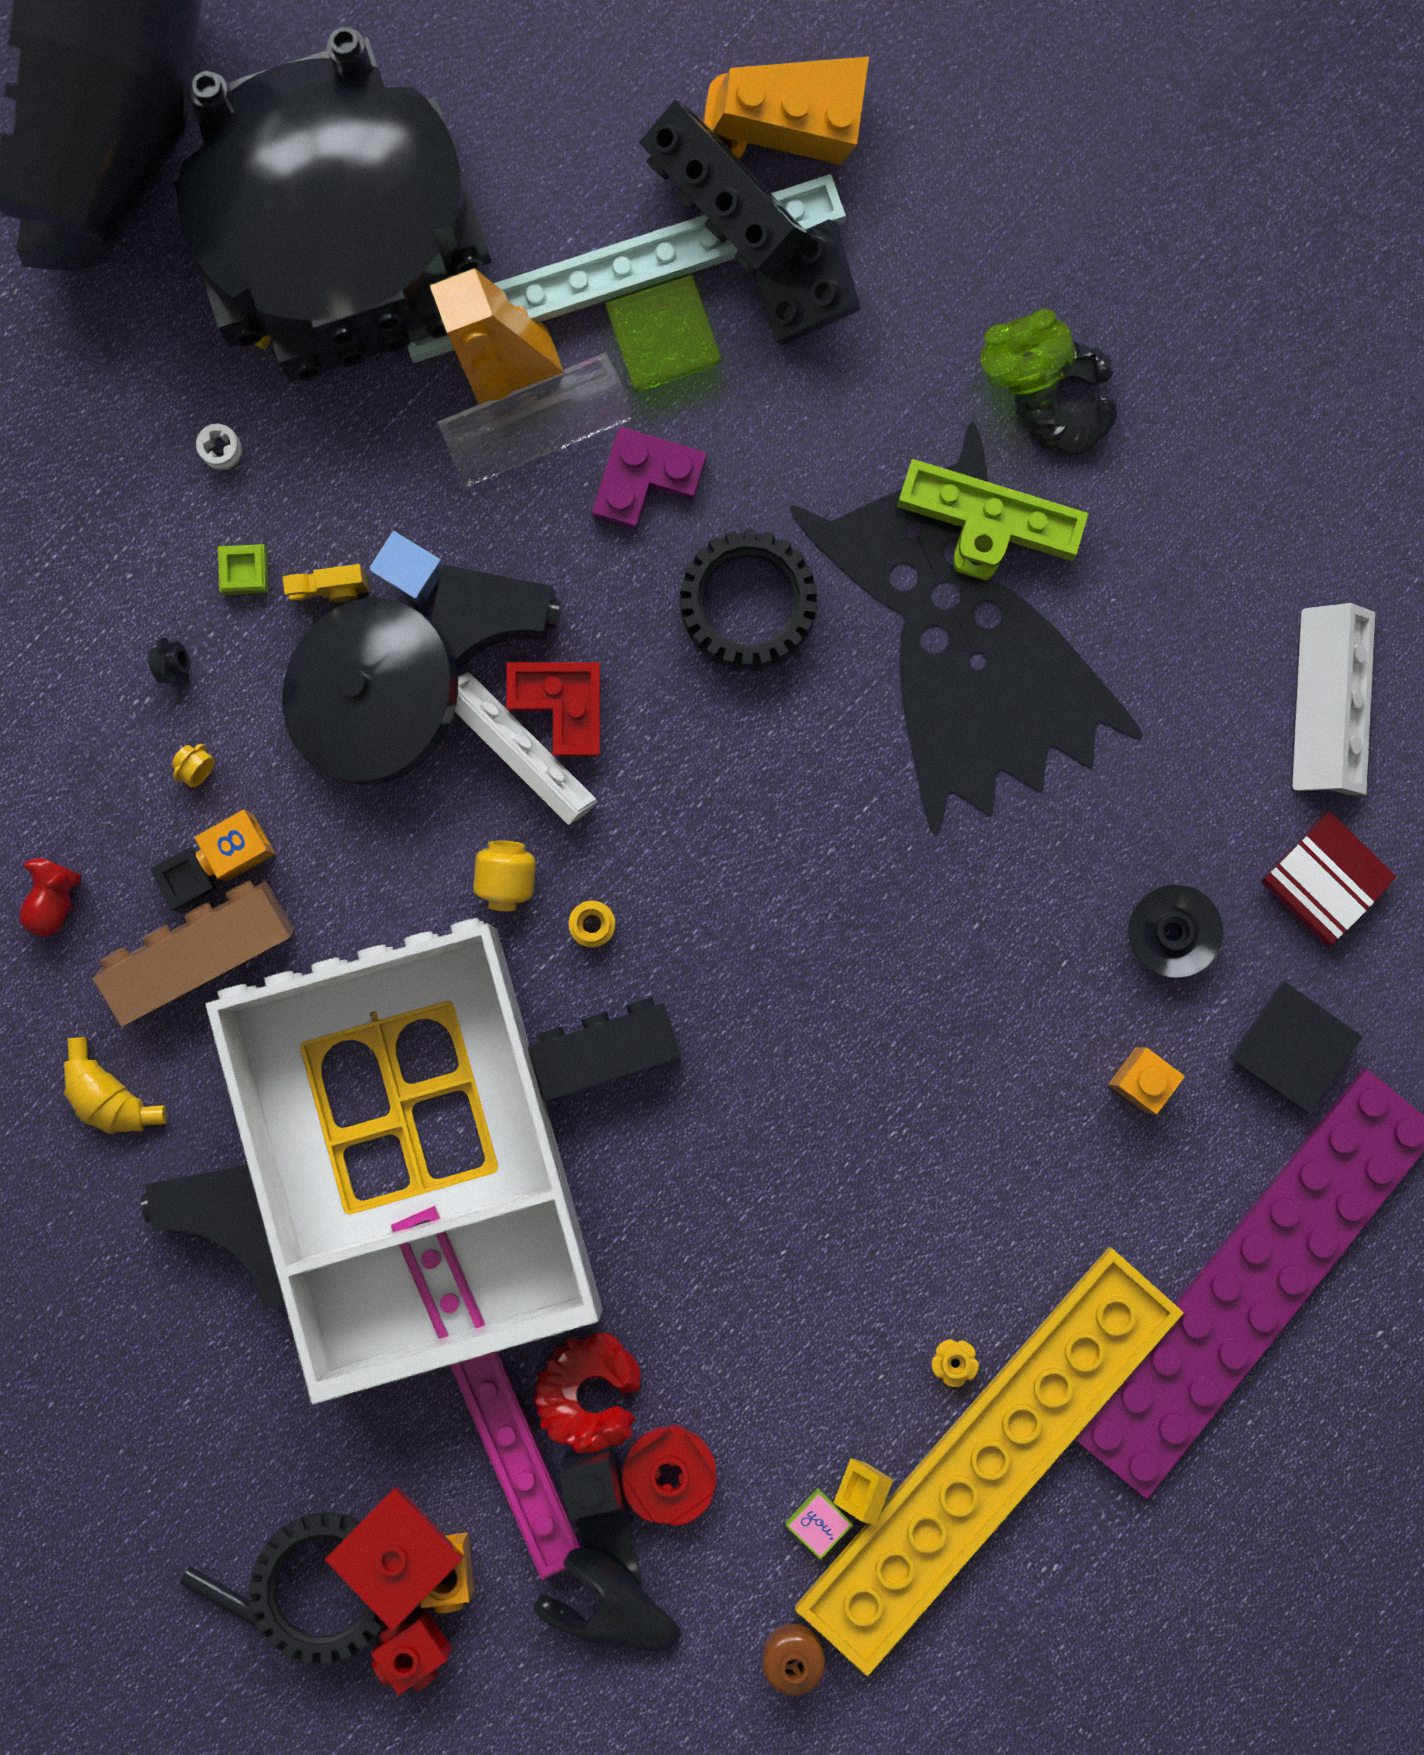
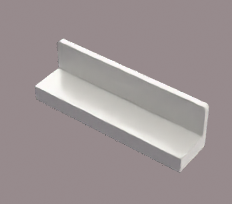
M1347 603L1305 608L1301 612L1292 784L1294 790H1331L1347 795H1366L1375 626L1374 611Z

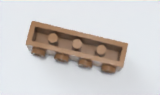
M251 880L242 883L226 893L228 901L213 909L209 902L184 915L187 923L170 931L169 927L164 925L144 936L142 940L145 945L130 953L123 947L101 959L100 963L103 967L99 969L92 979L120 1026L123 1027L289 939L294 928L267 881L255 887Z

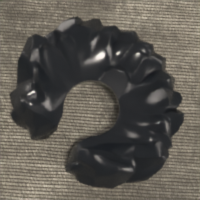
M1059 340L1055 346L1037 349L1031 353L1030 359L1022 363L1024 370L1019 374V380L1014 386L1016 391L1014 402L1017 404L1016 414L1023 417V426L1030 430L1031 438L1040 440L1041 448L1052 449L1057 447L1061 452L1065 451L1068 455H1080L1090 451L1100 439L1108 435L1117 417L1116 400L1101 395L1099 400L1090 403L1084 409L1071 412L1063 409L1057 403L1055 397V390L1058 384L1065 379L1078 378L1088 384L1097 385L1108 381L1113 376L1114 372L1111 368L1112 361L1110 356L1105 355L1098 347L1090 348L1078 342Z

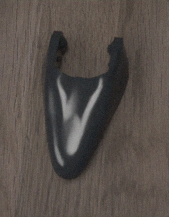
M575 1548L571 1550L563 1562L565 1568L572 1575L601 1592V1602L588 1620L583 1618L569 1605L546 1595L539 1596L533 1605L534 1612L542 1621L588 1642L661 1652L675 1646L682 1634L677 1623L645 1594L621 1565L606 1554L588 1548Z

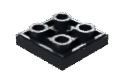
M1281 982L1228 1059L1304 1113L1310 1114L1363 1036L1288 983Z

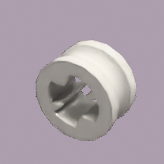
M211 424L203 428L198 434L196 440L197 451L211 468L226 470L235 466L240 460L242 444L228 426ZM221 437L225 443H228L230 440V445L224 447V455L217 457L213 451L208 453V449L215 446L214 439Z

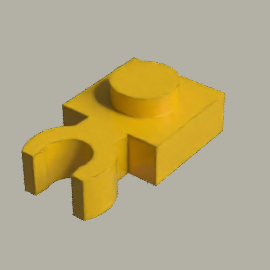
M360 564L313 570V574L283 576L284 592L286 596H289L290 601L305 600L322 595L323 598H330L331 602L344 603L358 599L359 593L369 592L367 573Z

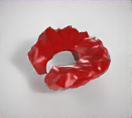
M599 1332L594 1333L592 1336H586L583 1340L578 1338L566 1339L565 1346L556 1348L553 1352L554 1356L546 1360L545 1369L538 1373V1383L535 1384L536 1396L533 1402L538 1409L537 1414L542 1419L539 1426L548 1431L549 1438L554 1442L572 1446L576 1453L596 1452L612 1445L618 1447L625 1439L631 1437L633 1433L631 1426L635 1421V1417L630 1411L619 1406L609 1408L600 1413L587 1412L577 1402V1390L584 1381L590 1378H601L610 1383L614 1388L620 1390L621 1396L638 1392L641 1381L639 1365L633 1355L624 1349L616 1337L610 1334Z

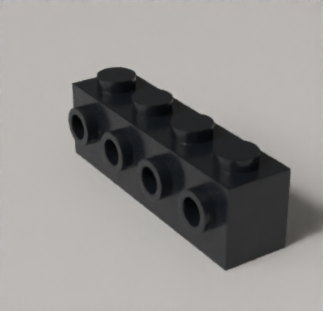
M675 99L639 141V144L651 155L646 160L647 164L664 180L671 177L677 183L679 188L675 193L680 200L693 211H696L698 208L702 210L709 218L704 223L706 228L721 242L725 243L729 240L738 249L734 254L735 259L751 274L754 275L757 271H760L774 278L811 237L692 109Z

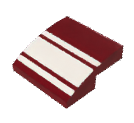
M1329 811L1316 821L1293 848L1285 852L1260 882L1326 947H1329L1360 918L1397 876Z

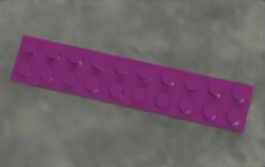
M1361 1069L1174 1304L1184 1312L1183 1315L1082 1429L1075 1440L1143 1497L1148 1499L1424 1152V1115L1368 1069Z

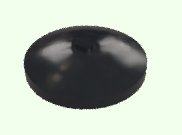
M363 598L340 605L312 625L298 643L289 661L283 684L282 705L285 724L293 744L304 759L314 768L344 782L374 785L386 783L408 774L421 765L435 751L443 740L453 719L458 697V671L455 657L446 637L433 621L404 603L386 598Z

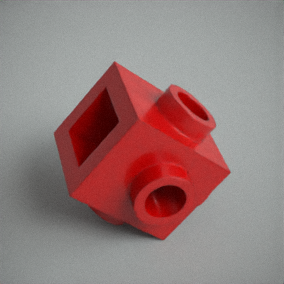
M424 1608L406 1622L403 1620L393 1631L386 1625L378 1632L377 1636L380 1640L371 1653V1656L374 1658L372 1667L382 1684L386 1687L392 1685L398 1696L411 1686L417 1692L439 1675L437 1668L447 1661L453 1647L428 1610Z

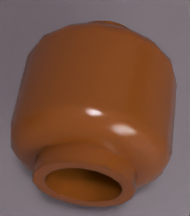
M785 1624L775 1628L767 1636L762 1647V1667L767 1682L776 1691L787 1696H801L811 1692L820 1683L825 1672V1655L819 1637L810 1628L801 1624Z

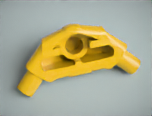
M87 1037L68 1038L69 1061L64 1062V1095L82 1122L108 1134L144 1131L147 1125L166 1124L167 1110L165 1105L144 1107L142 1099L136 1098L127 1091V1088L112 1074L107 1073L99 1066L97 1060H88Z

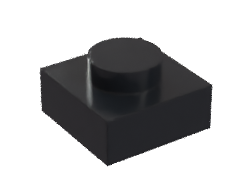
M190 847L150 868L163 896L173 911H177L217 889L211 877L201 867L195 854L197 852L196 848Z

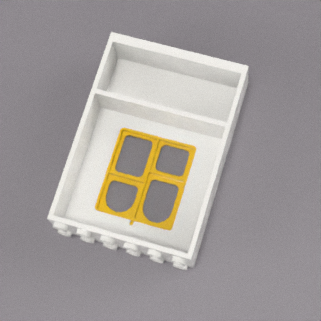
M478 918L451 925L452 934L439 937L438 934H433L432 931L409 936L404 939L406 947L393 950V947L386 948L384 944L358 951L359 960L350 963L347 960L340 961L339 958L324 960L312 964L313 973L302 976V973L293 974V971L275 974L264 978L266 986L257 989L256 986L247 987L246 984L229 987L218 991L219 1000L205 1003L312 1404L599 1321L602 1314V1304L547 1106L528 1049L530 1045L498 930L488 923L484 924ZM431 1019L437 1021L448 1030L453 1040L459 1062L456 1071L446 1075L409 1084L402 1077L397 1058L396 1043L399 1034L408 1024L416 1020ZM356 1040L365 1043L372 1049L379 1062L390 1103V1111L384 1117L341 1128L336 1125L322 1077V1063L325 1054L332 1046L342 1041ZM461 1090L468 1095L485 1161L479 1168L435 1179L428 1172L412 1109L420 1101ZM386 1135L397 1136L401 1143L410 1176L408 1187L368 1200L357 1199L352 1189L344 1159L346 1148ZM432 1206L436 1207L440 1219L431 1222L427 1219L407 1229L393 1232L392 1224ZM446 1231L486 1324L485 1326L475 1328L435 1234ZM410 1243L445 1325L448 1337L438 1338L399 1244ZM430 1249L438 1251L441 1255V1262L434 1269H427L421 1263L423 1253ZM448 1293L457 1295L460 1300L459 1308L453 1313H445L440 1307L441 1298Z

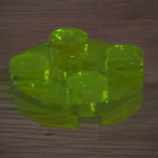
M1040 309L1032 315L1012 320L1006 324L991 326L984 334L986 343L981 351L980 359L987 381L991 386L998 389L997 384L1001 386H1008L1012 394H1027L1044 389L1062 377L1060 369L1066 364L1067 360H1069L1071 366L1075 358V346L1068 326L1057 319L1055 312L1050 309ZM1032 351V355L1023 357V354Z

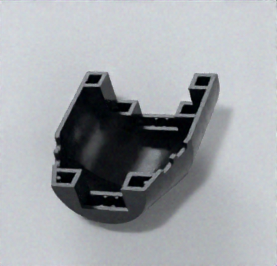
M13 0L8 46L20 49L17 83L5 82L4 97L16 100L13 134L1 133L0 209L3 216L21 219L16 251L23 267L49 270H77L100 265L108 259L184 135L202 0Z

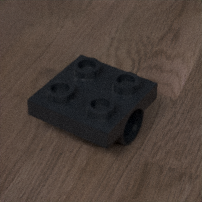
M830 219L806 230L811 237L774 278L760 271L756 272L775 343L785 345L861 310L838 224Z

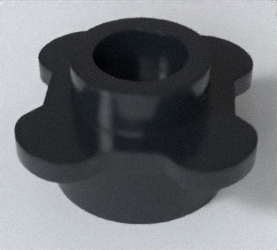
M166 638L158 639L156 647L150 650L148 656L149 667L153 677L161 684L176 681L179 686H186L189 682L188 672L191 666L187 651L179 641L169 643Z

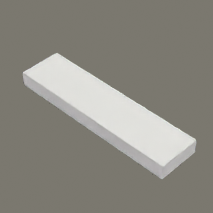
M467 672L458 676V697L455 712L568 825L587 814L598 802L596 798L471 673Z

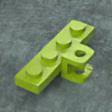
M915 459L911 460L897 504L899 508L962 527L953 557L954 568L957 572L982 580H989L995 574L1006 552L1008 542L1073 561L1077 555L1089 514ZM970 561L980 563L982 565H974Z

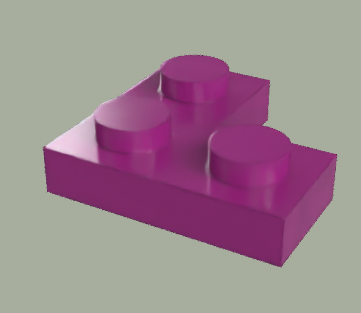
M619 426L592 510L593 517L637 530L650 487L694 500L707 459V452Z

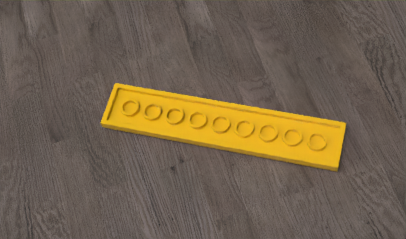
M1108 1247L884 1503L877 1524L867 1523L797 1602L795 1610L868 1677L1184 1312L1114 1249Z

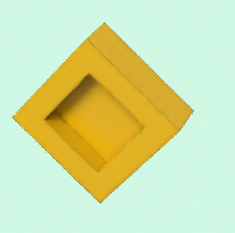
M850 1458L833 1503L858 1520L876 1525L893 1479L863 1461Z

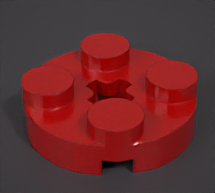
M680 1425L657 1427L642 1434L629 1448L623 1463V1492L631 1508L643 1519L653 1523L656 1521L661 1524H669V1526L683 1525L700 1516L712 1500L717 1484L716 1461L710 1447L696 1433ZM667 1463L670 1467L678 1465L682 1471L678 1475L680 1482L678 1486L673 1488L669 1482L662 1486L658 1483L657 1478L661 1475V1465Z

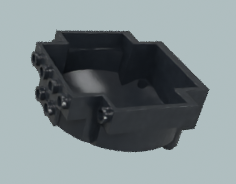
M340 27L332 32L327 41V50L229 82H226L217 73L210 71L198 73L190 84L189 94L204 146L182 161L179 179L173 181L177 193L178 213L184 237L200 267L218 328L229 347L237 345L250 346L258 343L262 337L270 335L278 363L288 381L292 382L295 380H312L321 375L323 371L341 365L346 367L358 365L366 357L384 351H401L407 348L410 343L427 337L440 338L448 335L430 285L446 280L449 276L461 274L472 269L479 270L483 265L492 262L459 164L454 143L448 132L437 97L426 99L413 87H385L368 37L363 38L358 31L348 27Z

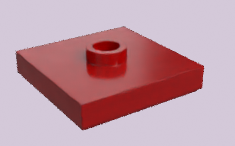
M396 1486L328 1555L325 1561L393 1631L465 1556L407 1495Z

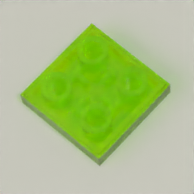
M692 275L605 303L635 393L721 365V357Z

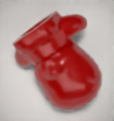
M33 858L23 864V867L31 874L33 889L20 907L19 919L22 927L27 932L45 938L56 934L63 926L67 913L73 910L74 907L69 894L73 887L80 884L83 876L45 858Z

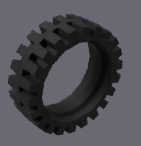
M745 529L744 533L738 534L736 531L728 532L725 537L721 539L716 537L709 541L706 548H701L685 571L680 592V609L683 623L693 644L695 643L699 651L706 657L712 658L714 663L723 667L727 665L732 667V670L738 671L743 669L759 671L763 667L769 666L771 668L796 652L812 628L817 609V589L812 570L805 563V558L799 550L795 551L791 548V543L783 538L781 541L776 539L772 533L764 531V534H758L754 529ZM743 557L763 559L778 567L788 579L794 596L793 614L785 628L771 640L754 645L734 643L719 635L708 622L703 607L704 588L712 574L725 563Z
M322 1512L304 1515L283 1526L268 1540L254 1564L249 1582L251 1615L254 1614L255 1625L258 1631L267 1638L266 1642L273 1649L275 1647L283 1652L282 1655L289 1659L296 1658L301 1660L300 1663L305 1664L319 1662L321 1665L331 1664L340 1659L342 1661L367 1646L384 1625V1622L366 1605L363 1614L349 1628L334 1635L313 1636L296 1629L282 1615L276 1600V1576L285 1557L295 1547L312 1539L333 1538L342 1542L361 1523L354 1519L353 1516L335 1512Z

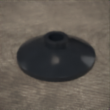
M1171 884L1155 888L1138 901L1129 919L1128 936L1135 956L1147 969L1160 976L1183 978L1199 973L1215 959L1222 943L1223 925L1216 906L1205 894L1190 886ZM1169 923L1176 925L1179 929V937L1175 941L1167 939L1164 934V929Z

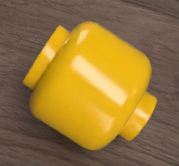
M503 840L488 842V848L480 850L476 854L473 889L476 896L488 901L489 909L514 911L516 910V903L525 902L533 896L536 860L531 853L525 851V844Z

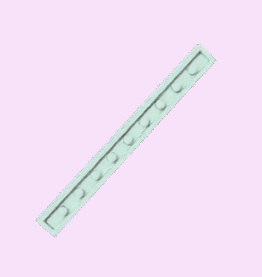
M831 174L771 193L805 230L827 219L837 222L838 225L845 223L846 215ZM703 215L494 284L505 292L510 303L515 307L518 305L522 306L527 310L529 318L535 323H539L735 259L734 254L738 249L729 240L723 243L717 239L704 225L709 218ZM446 335L440 338L427 337L412 342L408 346V350L413 363L453 351L454 347L449 336Z

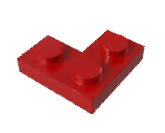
M507 662L506 709L508 711H553L554 757H600V662Z

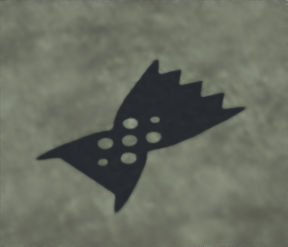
M971 422L967 428L958 462L944 469L988 482L980 433L975 424ZM902 488L833 521L798 506L791 505L790 509L797 523L826 555L877 600L892 609L900 611L905 621L900 642L902 704L922 803L929 828L933 834L936 835L939 831L948 793L951 791L960 795L987 815H991L994 806L996 778L1000 769L1011 773L1037 791H1042L1048 747L1051 745L1091 768L1094 765L1095 730L1098 722H1103L1125 734L1142 738L1140 728L1124 706L1059 630L1035 608L1007 587L991 579L982 580L957 572L954 565L949 564L943 556L945 543L952 538H959L962 527L897 507ZM917 522L922 526L923 531L919 538L911 539L906 535L905 527L908 523ZM970 561L974 565H982L980 563ZM902 562L914 566L918 573L916 585L907 591H900L894 588L889 579L892 567ZM943 581L955 584L960 592L958 604L948 610L935 606L931 598L934 586ZM984 600L994 601L1002 611V618L999 624L989 629L979 626L973 617L975 606ZM939 625L948 633V645L942 652L929 653L921 646L920 634L927 626ZM973 652H980L986 657V665L982 669L977 670L970 666L969 657Z

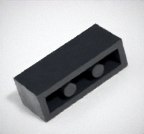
M651 997L627 1005L628 1015L610 1020L608 1012L581 1020L583 1029L566 1035L563 1026L537 1034L538 1044L529 1046L528 1049L544 1100L549 1101L681 1058L682 1056L665 1004L655 1005Z

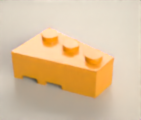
M869 57L730 68L717 90L712 131L717 136L842 165L857 145Z
M472 269L430 285L447 334L478 404L501 400L513 391L564 372L548 328L541 322L536 324L528 316L527 310L522 306L518 305L515 307L510 303L505 292L478 270Z

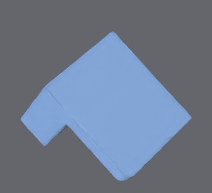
M393 530L371 564L370 570L376 576L401 590L406 599L422 608L440 581L443 563L441 559Z

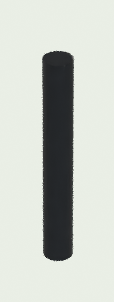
M188 1567L179 1584L256 1627L254 1614L251 1615L249 1599L195 1568ZM293 1625L296 1629L307 1633L306 1631H304V1630L300 1629L299 1627Z

